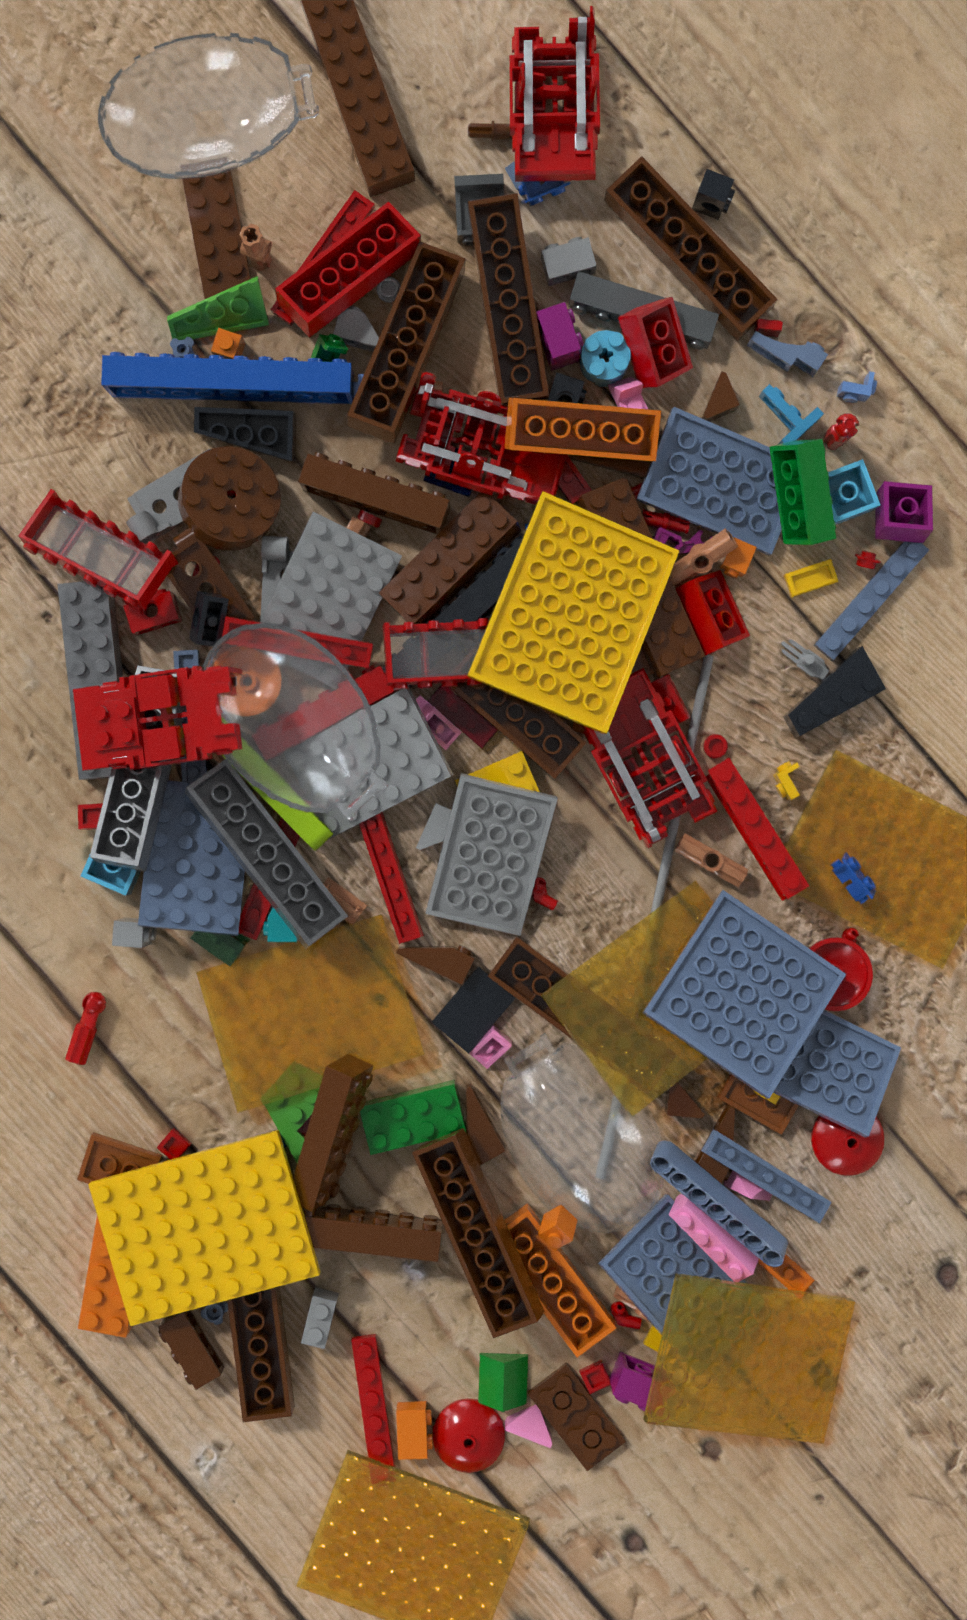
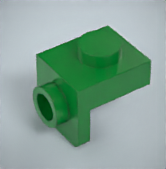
M319 334L311 358H319L323 362H332L333 359H339L340 353L347 354L348 348L343 339L336 334Z

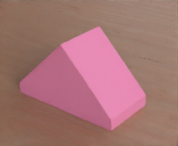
M492 1025L469 1054L488 1069L510 1049L512 1040L495 1025Z

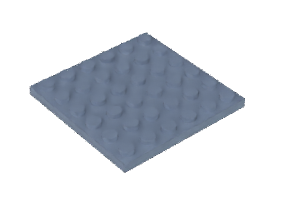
M722 890L642 1013L768 1099L773 1094L846 974Z

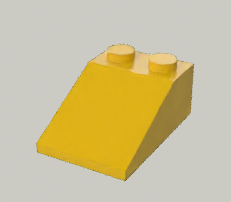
M522 751L468 774L540 792ZM459 779L455 780L457 787H458Z

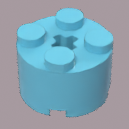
M603 330L592 334L586 339L581 352L580 368L583 376L594 383V385L608 387L609 384L620 381L625 375L629 366L631 352L622 334ZM601 356H606V358H609V362H605V360L601 358Z

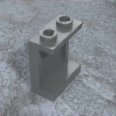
M503 174L454 176L458 243H463L465 246H473L468 201L503 196Z

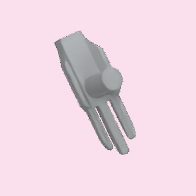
M790 639L789 642L802 651V654L786 642H781L783 647L798 657L796 659L786 650L782 649V653L795 662L798 668L811 677L824 679L829 670L822 658L810 649L806 650L794 640Z

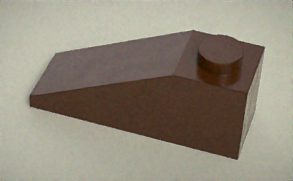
M460 944L458 948L455 946L398 947L396 954L461 985L475 959V956L471 955L472 950Z
M470 1083L466 1085L468 1139L479 1164L482 1165L506 1152V1146Z
M726 1104L713 1127L714 1130L734 1141L735 1108ZM701 1150L695 1159L698 1165L721 1184L723 1180H728L733 1171Z

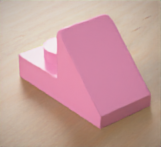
M628 377L608 385L617 407L648 409L641 395L642 382Z

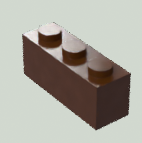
M191 1310L168 1316L162 1320L158 1327L159 1336L164 1343H168L170 1346L172 1358L177 1364L180 1363L184 1370L185 1380L189 1385L192 1384L195 1390L221 1376L225 1367Z

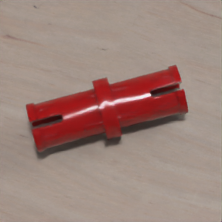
M645 509L642 510L647 526L661 527L665 530L688 534L690 522L666 512L662 514Z

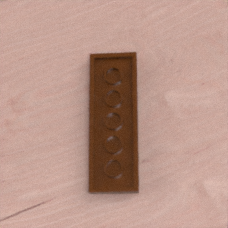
M228 159L180 168L205 299L251 279L247 256L240 253L242 240L239 234L242 227Z

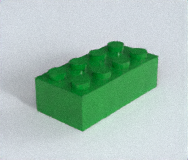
M823 439L797 440L769 446L783 543L814 545L836 539V523L833 517V501L829 489V473L826 467V450L823 445Z
M455 1079L368 1100L363 1109L360 1110L370 1155L435 1140L462 1128L466 1132V1123Z

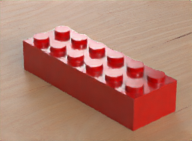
M388 201L276 287L277 304L310 338L412 259L419 241H421V235Z

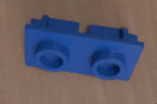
M539 181L521 182V185L517 188L520 196L525 195L526 198L521 203H529L530 206L542 202V196L551 193L553 197L565 192V186L571 183L544 181V184H540Z
M846 852L843 855L842 862L837 859L831 864L833 867L832 871L842 884L849 879L852 881V883L846 886V889L855 901H859L862 904L869 899L867 895L871 899L874 898L876 886L869 876L865 877L860 871L861 866L855 857H850Z

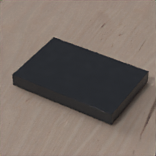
M479 966L432 1020L436 1027L468 1054L516 998L488 977L489 974Z

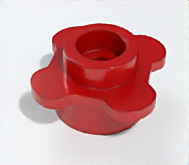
M862 551L861 554L855 553L857 557L856 565L864 568L875 569L876 564L881 563V561L876 558L877 554Z

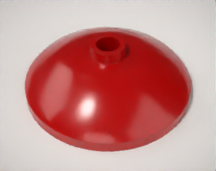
M839 937L820 940L809 948L846 974L825 1010L844 1011L858 1005L868 994L873 981V968L866 952L856 943Z
M819 1115L812 1128L811 1145L818 1161L829 1171L844 1176L858 1175L869 1170L880 1158L884 1148V1131L877 1117L869 1137L865 1138ZM855 1139V1144L848 1146V1140Z
M467 1398L454 1401L447 1405L436 1418L433 1427L435 1451L447 1466L456 1471L472 1473L484 1470L498 1459L505 1443L503 1421L495 1409L479 1403L478 1399ZM466 1439H471L473 1443L471 1445H467L464 1443V1441Z

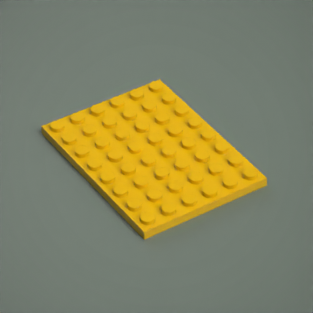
M542 491L467 677L595 731L607 734L679 550Z
M279 1130L91 1181L88 1184L130 1326L316 1277L321 1273Z

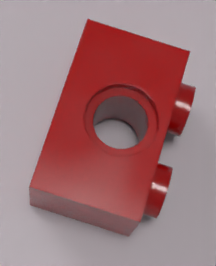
M166 589L156 591L146 606V611L138 606L134 609L127 604L123 605L131 632L136 636L183 622L175 594L171 591H166ZM156 605L158 608L157 614L154 617H149L147 614L148 608Z

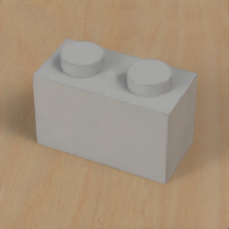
M576 237L563 245L557 243L550 244L544 248L545 250H541V261L548 286L574 280L577 277L578 271L589 275L595 274L597 265L589 237L585 239Z
M137 918L115 920L112 946L143 948L152 944V940H155L157 928L138 926Z
M315 1288L301 1344L325 1349L339 1293Z

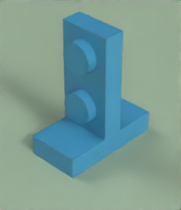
M770 384L759 395V398L791 431L779 444L797 441L824 415L817 407L803 420L800 417V411L795 406H790L784 400V394L777 387L773 388Z

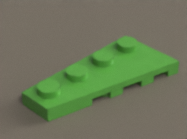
M258 276L167 316L172 339L176 338L178 340H185L187 337L197 339L216 335L218 328L235 332L269 325Z

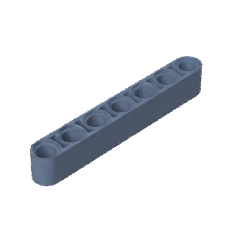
M666 1140L658 1142L650 1161V1165L655 1172L765 1264L771 1267H779L783 1264L788 1241L782 1234L675 1144Z

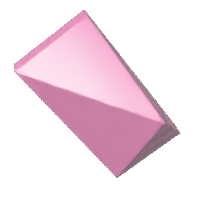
M732 1171L728 1180H724L723 1183L724 1186L750 1199L770 1201L772 1194L735 1171Z
M536 1404L506 1417L505 1431L551 1448V1432L542 1412Z

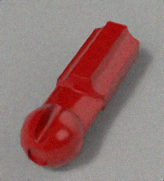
M851 413L840 415L836 419L837 424L832 425L825 432L823 442L826 443L827 449L836 451L857 434L858 430L856 427L859 426V421Z
M90 992L82 1000L84 1011L80 1022L75 1026L65 1060L78 1065H85L97 1031L95 1025L98 1016L106 1008V999L99 992Z

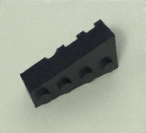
M194 407V432L198 435L295 463L296 413L294 411Z
M863 646L856 648L783 716L794 738L802 736L886 689Z

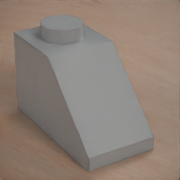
M350 306L338 315L334 334L340 336L345 345L374 352L379 337L365 313L357 307Z
M435 803L416 846L417 849L422 850L444 841L451 809Z

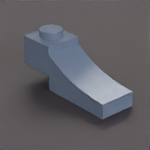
M755 331L747 344L749 348L788 372L793 364L812 377L828 356L824 352V348L817 343L807 341L805 345L787 344L768 338Z

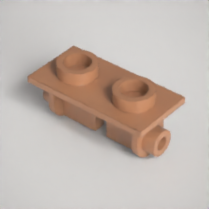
M328 877L323 884L348 915L345 920L354 925L367 905Z

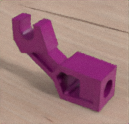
M661 527L656 530L653 536L654 540L663 544L666 543L667 539L672 543L675 542L676 546L674 548L679 550L678 555L689 554L694 545L704 543L701 541L703 533L701 530L685 542H682L681 536Z

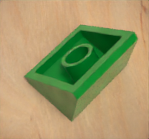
M480 1353L478 1402L501 1412L526 1405L528 1354Z

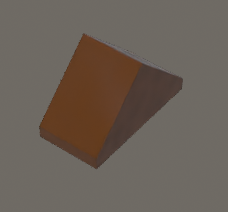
M721 371L702 416V419L709 422L736 411L740 405L726 372Z
M670 1074L667 1077L665 1113L667 1116L703 1118L705 1116L704 1112Z

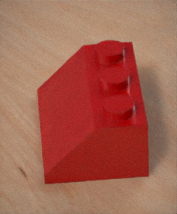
M673 297L634 308L618 317L625 342L631 352L630 359L636 378L642 382L643 388L659 387L693 368Z
M721 570L695 578L676 588L705 656L750 636Z

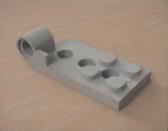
M196 457L138 490L128 498L136 515L131 517L126 524L141 542L146 544L149 541H154L184 523L180 515L178 501L175 499V493L180 489L185 472ZM158 501H164L167 505L165 512L161 514L154 511V506Z
M263 536L262 538L263 581L260 622L281 580V574L286 569L294 552L289 551L288 537Z

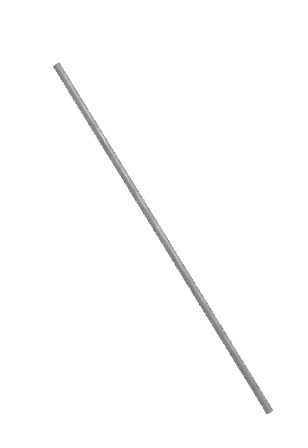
M706 655L703 658L687 735V742L693 753L714 658L711 655ZM685 747V750L690 758V762L684 765L685 767H687L692 764V759ZM681 815L672 819L668 826V837H666L629 1014V1019L638 1024ZM618 1073L596 1177L600 1179L606 1178L626 1079Z

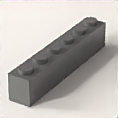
M578 271L569 300V307L579 314H594L597 319L602 321L613 320L619 322L618 317L632 309L665 298ZM674 301L686 343H689V346L694 349H708L719 314Z

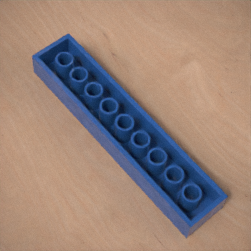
M111 352L110 355H102L101 385L112 397L352 404L354 400L353 385L355 374L352 364L347 363L345 359H333L332 362H323L319 358L298 361L297 358L285 357L283 361H279L266 356L258 357V360H248L249 358L246 356H234V359H224L220 355L199 358L198 355L186 354L184 358H179L167 353L160 354L159 357H150L147 353H135V356H125L121 352Z

